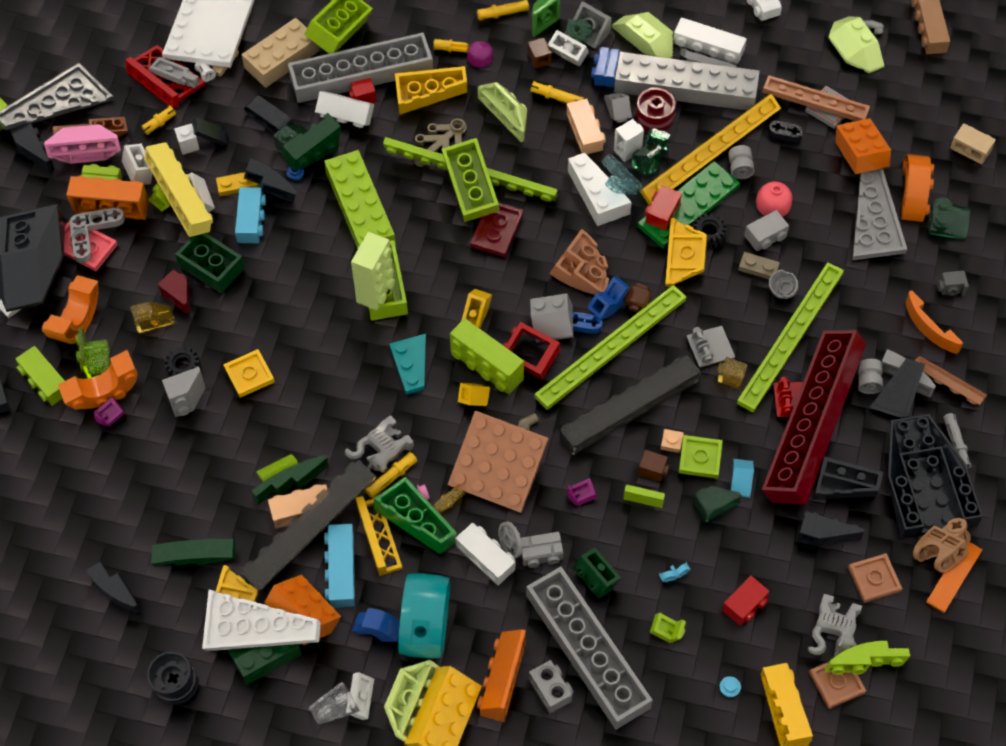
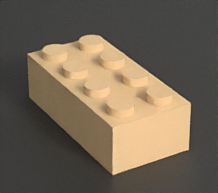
M294 18L241 55L244 68L267 88L289 72L288 63L312 57L320 51L319 45L304 35L307 27L297 18Z

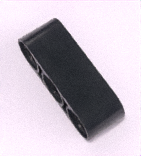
M258 95L244 107L248 116L278 137L283 136L294 125L292 119L287 114Z

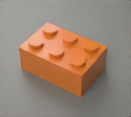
M870 118L836 126L835 143L855 174L890 167L891 149Z
M302 575L274 585L264 602L267 606L275 609H282L286 612L319 620L321 622L319 639L331 634L341 618L339 613Z

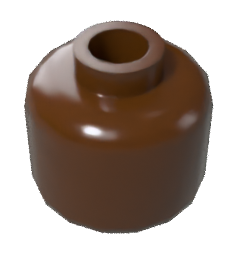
M638 283L630 286L624 299L630 311L638 313L647 307L651 299L649 288Z

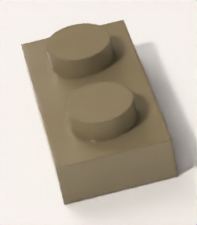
M744 252L738 270L769 279L774 272L778 271L780 262Z

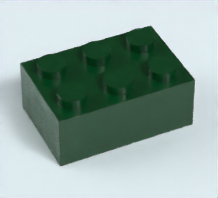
M207 233L192 236L175 254L179 267L220 294L245 269L241 255Z

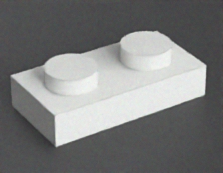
M360 672L353 673L347 714L361 720L368 719L374 685L373 678Z

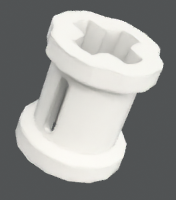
M196 62L195 70L201 74V79L204 82L215 78V70L211 69L207 64Z

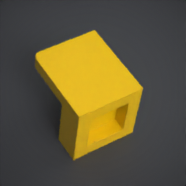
M460 383L458 402L467 405L487 406L490 387L481 384Z

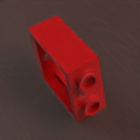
M520 322L518 326L512 329L511 338L503 346L512 351L523 332L549 345L536 367L524 361V371L543 380L561 350L560 342Z

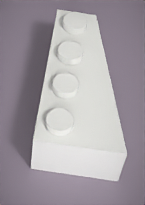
M585 153L568 158V173L597 226L630 215L631 201Z

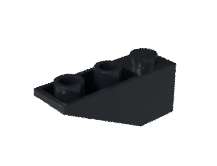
M28 122L10 129L19 152L51 172L50 164L53 161L44 152L46 149L43 140L39 141L38 139L40 134L37 127L33 128L31 123Z
M806 512L797 541L813 546L861 540L865 529L860 528L856 524L840 522L836 518L823 517L816 512Z

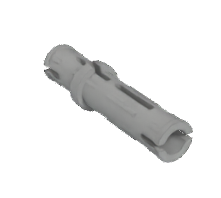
M953 413L946 414L943 420L946 424L952 446L965 462L967 469H969L972 465L967 453L968 448L963 442L956 415Z

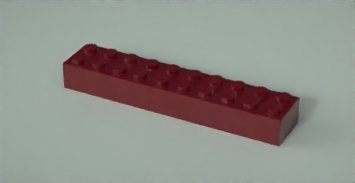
M857 330L823 331L762 487V491L772 503L806 505L866 346L865 341Z

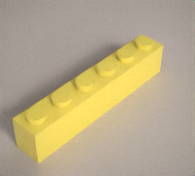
M166 142L147 146L144 160L188 236L192 237L210 232L211 224L213 223L212 216L206 211L204 202L199 199L196 188L192 187L188 175L183 172L181 163L176 160L173 150L169 148Z

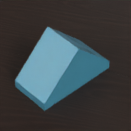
M733 459L730 496L750 498L754 473L753 461Z

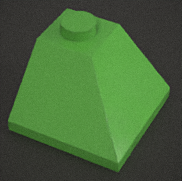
M538 0L535 2L532 17V35L534 37L560 19V0Z

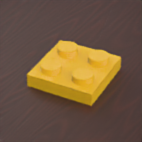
M259 349L223 364L240 398L275 382Z

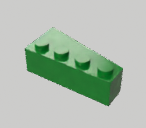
M406 477L374 498V511L438 554L443 553L455 544L457 532Z

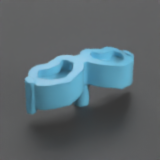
M687 562L677 569L672 565L670 566L672 571L659 573L662 582L674 581L690 571V567Z

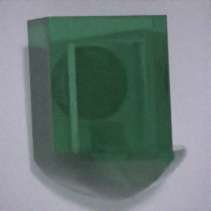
M655 128L648 129L643 138V149L646 150L651 144L667 150L670 134Z

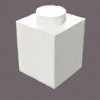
M192 124L174 129L182 155L199 150Z

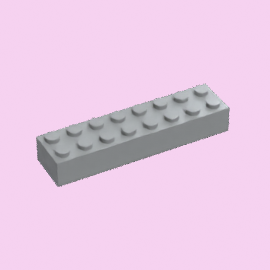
M423 32L288 63V68L297 103L318 99L320 91L334 94L348 92L351 90L350 83L371 78L373 86L396 81V73L433 70V59Z
M620 52L614 92L639 96L644 90L649 88H662L669 91L675 98V101L749 110L755 105L759 70Z
M562 567L526 586L527 598L616 730L651 709L652 698Z

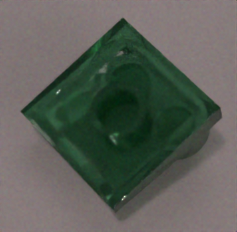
M944 197L933 200L929 234L966 240L970 209L952 204L949 199Z

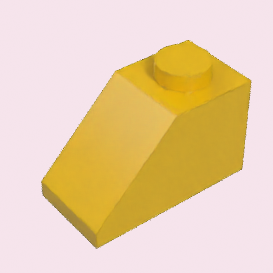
M477 289L472 290L468 294L462 320L466 318L480 329L488 312L492 294Z

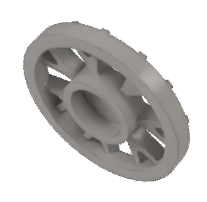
M511 522L501 523L498 533L503 551L505 553L509 552L515 559L519 558L523 550L520 533H518L517 528Z

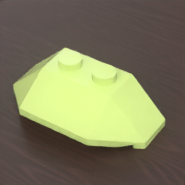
M649 12L626 15L612 24L614 30L645 55L670 59L673 57V31Z
M848 16L833 23L828 38L846 63L863 69L867 73L884 67L879 42L861 17Z
M497 82L480 85L478 87V99L522 143L525 138L528 111L526 106L521 104L512 92H509Z
M431 660L401 668L384 705L395 736L403 742L408 737L437 667H440Z

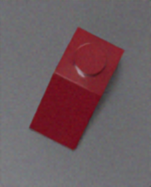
M172 270L157 284L160 294L188 314L190 312L188 279L184 274Z

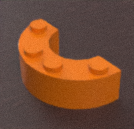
M906 154L903 159L905 190L901 207V220L923 222L925 215H929V190H932L934 185V179H931V175L934 172V164H931L929 156Z
M79 275L76 276L74 281L69 284L68 302L60 317L51 315L43 323L42 332L48 338L74 344L83 337L96 309L99 289L98 281Z
M128 350L110 358V367L96 377L80 379L74 376L60 383L58 388L64 403L74 410L100 408L111 397L115 400L124 398L126 393L136 383L138 376Z

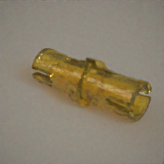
M457 484L447 494H442L440 499L432 506L441 514L447 508L453 507L452 504L464 496L465 492Z

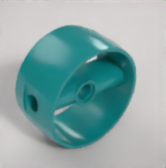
M424 573L407 574L400 616L399 654L425 659L442 658L449 608V577Z

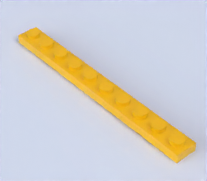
M769 94L639 191L647 203L651 205L655 191H659L662 185L674 189L780 110L781 107L773 95Z

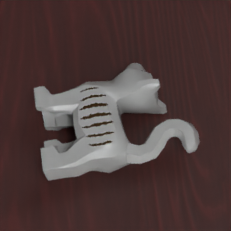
M390 415L381 421L375 429L370 431L367 436L357 442L356 452H352L347 448L345 449V454L351 459H357L363 455L365 444H369L378 453L367 457L369 461L367 470L373 469L384 473L387 470L388 463L397 459L403 450L410 451L413 449L414 441L409 435L396 441L393 439V437L399 438L401 431L391 427L397 422Z
M824 594L819 606V617L812 631V637L818 643V647H809L808 651L814 655H820L825 651L826 642L820 635L821 633L839 636L835 644L834 656H837L839 652L857 646L853 635L856 629V617L860 614L862 606L853 603L846 615L837 612L840 608L839 603L831 604L834 597Z

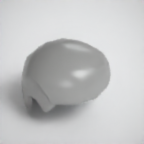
M781 269L771 275L769 287L777 298L788 299L795 296L798 291V280L792 272H786Z

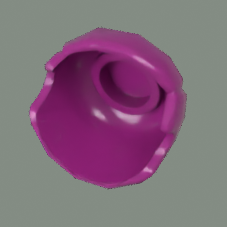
M476 41L470 44L467 51V61L472 66L478 68L486 67L492 62L493 49L490 44L484 41Z

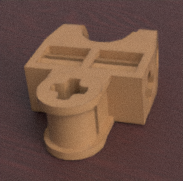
M954 518L942 529L933 526L915 545L913 551L914 559L922 562L932 557H937L934 568L941 573L949 571L969 553L967 544L970 542L971 536L966 530L967 522L962 518Z

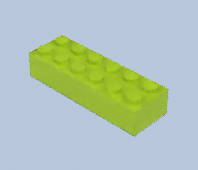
M359 150L324 160L327 177L356 246L361 245L368 232L387 238L389 241L394 240L395 242V234Z

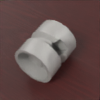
M745 145L731 148L728 153L731 175L735 179L751 177L755 171L751 148Z
M877 359L861 360L857 368L859 391L864 394L881 392L884 389L883 378L881 377L883 375L882 362Z

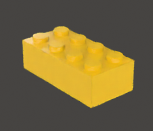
M451 666L437 667L405 741V745L458 746L482 686Z

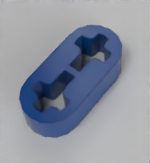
M573 312V321L574 319L578 320L577 324H573V331L591 334L601 331L602 319H599L594 314ZM592 322H596L595 327L592 326Z

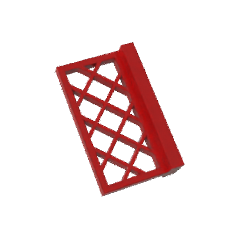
M158 45L135 59L132 57L125 60L126 73L165 104L171 106L173 110L179 107V101L205 85V82L199 77L198 85L195 88L189 87L186 84H174L175 82L173 81L172 84H165L162 80L168 79L152 74L149 69L151 62H155L158 58L152 57V55L156 52L160 55L163 53V49ZM166 59L168 61L184 66L178 60ZM140 62H149V64L141 65ZM174 89H182L184 92L178 95Z

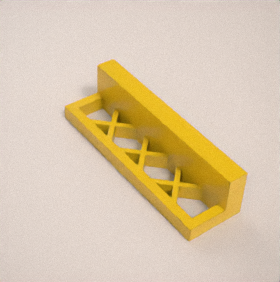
M363 496L357 497L358 512L379 576L403 569L387 519L382 515L379 518V513H376L374 516L368 512L367 507L374 505V499L365 501ZM376 521L384 524L381 533L373 528ZM382 538L390 542L387 550L379 546ZM387 556L394 558L397 565L386 568L385 559Z

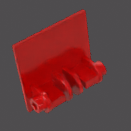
M781 377L779 382L773 383L777 417H790L803 382H790L787 377Z

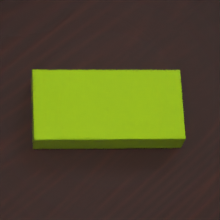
M290 454L256 472L261 481L264 482L279 472L298 464V462Z
M626 485L624 500L658 508L663 507L664 493Z

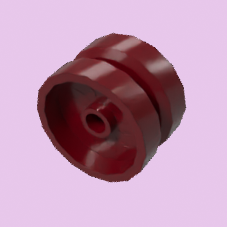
M649 88L639 95L636 105V123L640 124L643 130L648 133L656 134L667 131L674 122L676 102L673 95L662 88Z

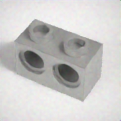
M551 660L529 671V680L549 713L572 702L573 694L570 684L563 681L561 677L563 674L559 666H554ZM549 674L552 676V678L550 680H544L542 678V675ZM559 691L563 694V696L560 698H556L552 695V693Z

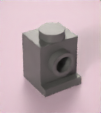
M965 271L944 272L937 282L938 291H941L942 295L952 296L960 293L962 297L965 296L969 287Z

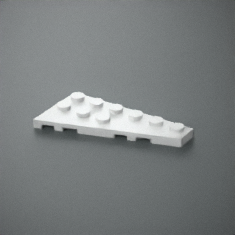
M209 590L202 649L205 651L315 643L319 642L321 622L311 617L293 614L282 609H275L264 604Z

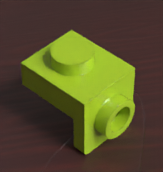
M659 612L655 614L650 633L672 643L683 637L686 621H675Z

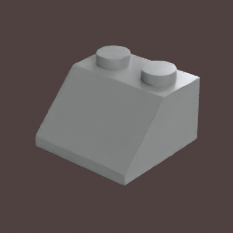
M568 294L530 299L533 329L554 340L574 337L573 308Z
M199 367L162 380L175 417L185 416L189 412L194 411L206 389Z

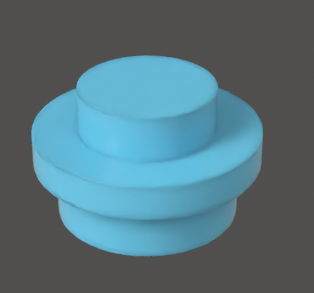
M725 677L720 683V691L726 697H735L741 690L740 682L734 677Z

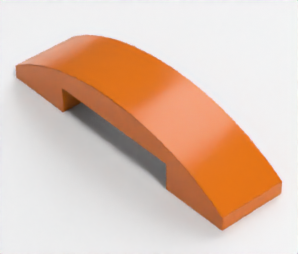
M912 290L909 291L905 302L908 313L916 327L937 346L955 354L959 353L963 342L951 330L944 333L922 311L924 302Z
M970 542L967 544L969 553L956 566L943 573L926 602L945 613L983 550Z

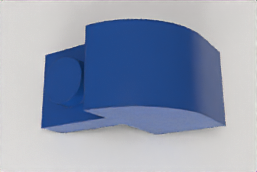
M615 276L611 279L604 292L595 294L587 308L599 319L608 318L623 305V299L630 287L619 277Z
M368 608L367 612L358 613L352 631L357 635L372 634L382 642H397L400 620L387 612Z

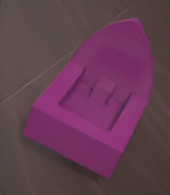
M112 397L94 411L96 422L107 427L111 426L125 414L122 407Z
M590 478L575 485L569 484L567 487V497L574 505L580 506L598 498Z

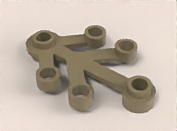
M459 118L453 119L450 124L436 125L431 123L427 127L429 135H416L415 143L418 146H423L426 142H435L427 149L436 152L441 147H449V140L453 136H455V144L461 143V135L467 129L466 123ZM438 131H447L444 135H436ZM414 158V163L417 166L422 167L426 165Z

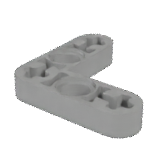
M120 208L80 213L71 217L70 228L73 253L78 262L86 263L92 257L89 231L116 227L124 223L125 217ZM96 217L102 218V221L99 223H94L93 219ZM80 235L86 237L83 241H76V238ZM80 248H83L85 251L83 256H81Z

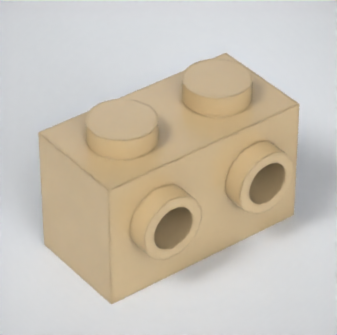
M963 123L953 138L950 149L983 164L992 151L996 139Z

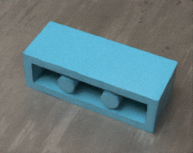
M261 187L239 188L235 228L237 243H259L260 236H263L261 221L265 219V211L262 208L266 206V195H263Z

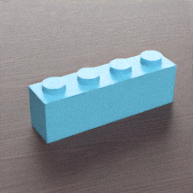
M328 525V532L324 534L325 545H328V551H325V563H328L329 570H325V582H329V588L325 589V600L329 601L333 608L355 607L353 525Z

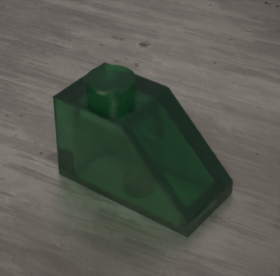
M285 125L273 136L275 148L283 154V146L300 133L304 135L308 130L301 125Z
M645 145L643 148L637 149L632 155L631 166L647 179L659 170L662 148L660 146Z
M711 486L696 492L694 505L707 522L739 505L742 495L739 492Z

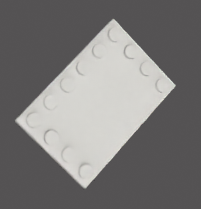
M183 0L163 50V59L193 63L201 62L207 65L231 68L255 0Z

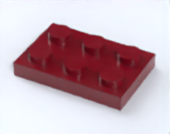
M498 203L499 212L481 218L470 242V247L505 257L524 215V210Z

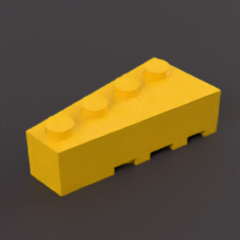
M465 66L395 74L399 115L467 93Z
M787 663L763 667L760 675L780 746H809L813 734L800 700L799 691L794 683L795 679L792 669H789Z

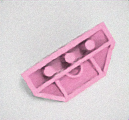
M100 124L62 128L44 142L48 158H55L70 164L104 161L112 157L116 152L121 151L118 136Z

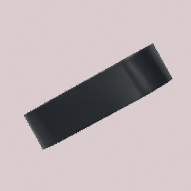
M773 121L770 123L768 133L772 138L796 143L801 140L803 130L796 124Z

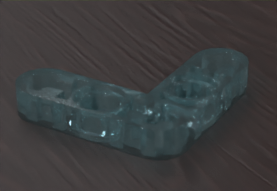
M607 154L604 157L602 164L613 174L606 181L605 185L615 193L637 195L643 187L641 183L613 155Z

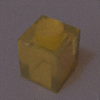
M726 357L724 363L720 362L716 372L719 374L718 382L740 389L748 365Z

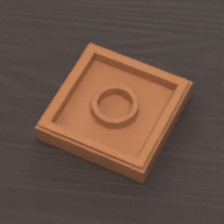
M887 553L855 562L848 566L863 603L902 591V586Z
M828 663L809 671L828 709L866 693V689L859 676L853 674V672H845L840 675H835L832 672L825 673L824 668Z

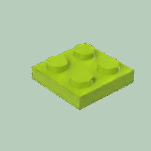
M683 435L679 473L718 479L723 440Z

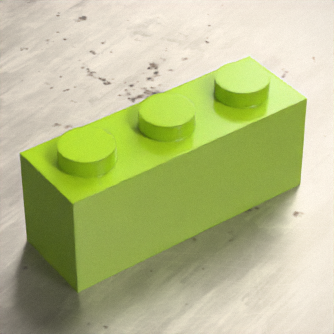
M35 346L15 358L19 365L16 367L22 376L26 375L29 378L27 379L28 383L33 389L37 388L39 390L38 395L44 402L48 401L53 406L63 399L58 385L64 382V379Z

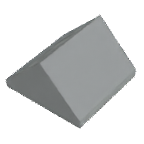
M582 1L567 33L596 49L610 34L611 17Z

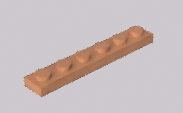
M768 75L762 93L772 94L775 97L854 121L866 119L870 109L868 105Z

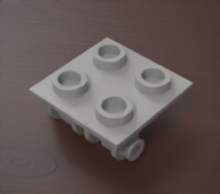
M722 326L704 331L700 327H695L692 334L686 335L699 368L735 358Z

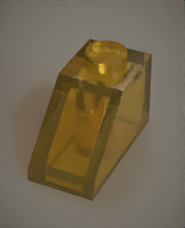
M150 301L130 306L138 333L175 324L171 306Z

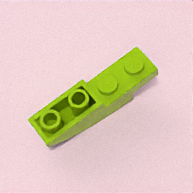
M887 641L860 644L835 656L824 670L825 673L832 672L835 675L845 672H853V674L859 675L865 673L870 665L873 667L891 664L893 667L902 666L910 657L909 648H889Z

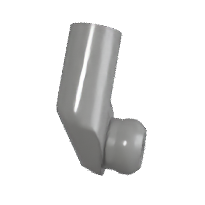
M873 20L863 21L869 29H874V34H882L884 32V25Z

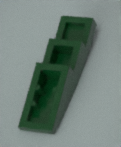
M323 455L303 461L270 477L251 491L253 500L259 505L272 493L283 495L292 486L300 490L329 467L327 457Z
M199 539L152 545L151 564L155 567L172 563L176 566L196 563L200 566L234 559L235 540Z

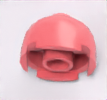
M768 182L757 193V210L764 216L777 210L784 217L792 207L793 196L791 190L781 182Z

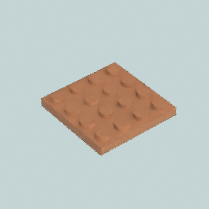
M475 411L448 485L522 513L549 438Z

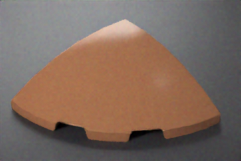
M583 229L580 230L549 273L573 288L594 295L604 292L609 282L606 274L608 268L606 258L600 255L597 250L598 244Z

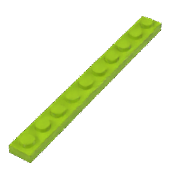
M385 137L383 145L388 153L393 155L398 153L406 159L413 160L415 158L423 164H434L442 170H447L443 154ZM487 168L491 183L494 186L503 185L508 190H519L527 196H539L547 202L551 200L556 201L557 189Z
M827 262L737 400L738 405L753 413L755 412L842 277L844 270Z
M672 285L648 304L646 308L639 311L536 392L534 398L546 410L550 409L685 302L686 296Z

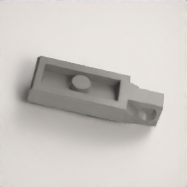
M158 57L149 68L151 73L178 84H186L192 88L198 85V76L193 75L189 68Z

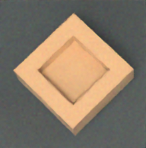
M664 429L661 450L680 453L684 433Z

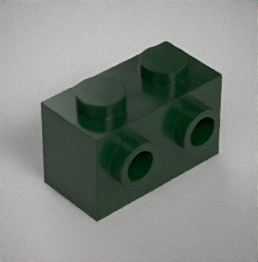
M596 548L583 554L573 567L578 577L585 582L598 599L611 592L621 579L619 574Z

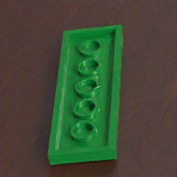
M716 162L711 163L678 190V192L682 193L681 204L673 218L684 225L692 226L700 215L703 217L704 214L711 211L738 189L740 182ZM646 216L638 222L637 227L664 249L669 245L670 224L667 230L664 231L647 224Z

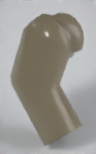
M533 413L519 420L518 427L529 430L531 425L539 422L537 415Z

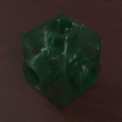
M569 19L565 35L580 43H588V38L591 39L593 28L587 23L588 20Z

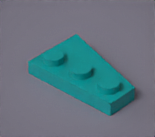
M426 334L390 343V349L406 395L425 390Z

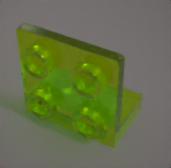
M78 327V334L75 335L76 344L79 346V351H76L77 362H80L81 371L85 372L87 379L104 373L110 367L109 343L107 339L88 342L83 327Z

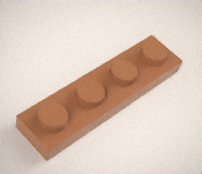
M921 356L915 359V361L925 364L923 372L933 377L932 380L940 385H947L950 387V391L966 396V400L976 405L978 403L980 405L985 400L987 394Z

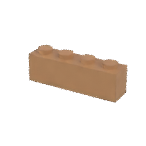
M911 0L912 7H915V20H918L919 23L918 32L922 35L921 43L922 47H925L926 54L947 53L950 38L940 0Z

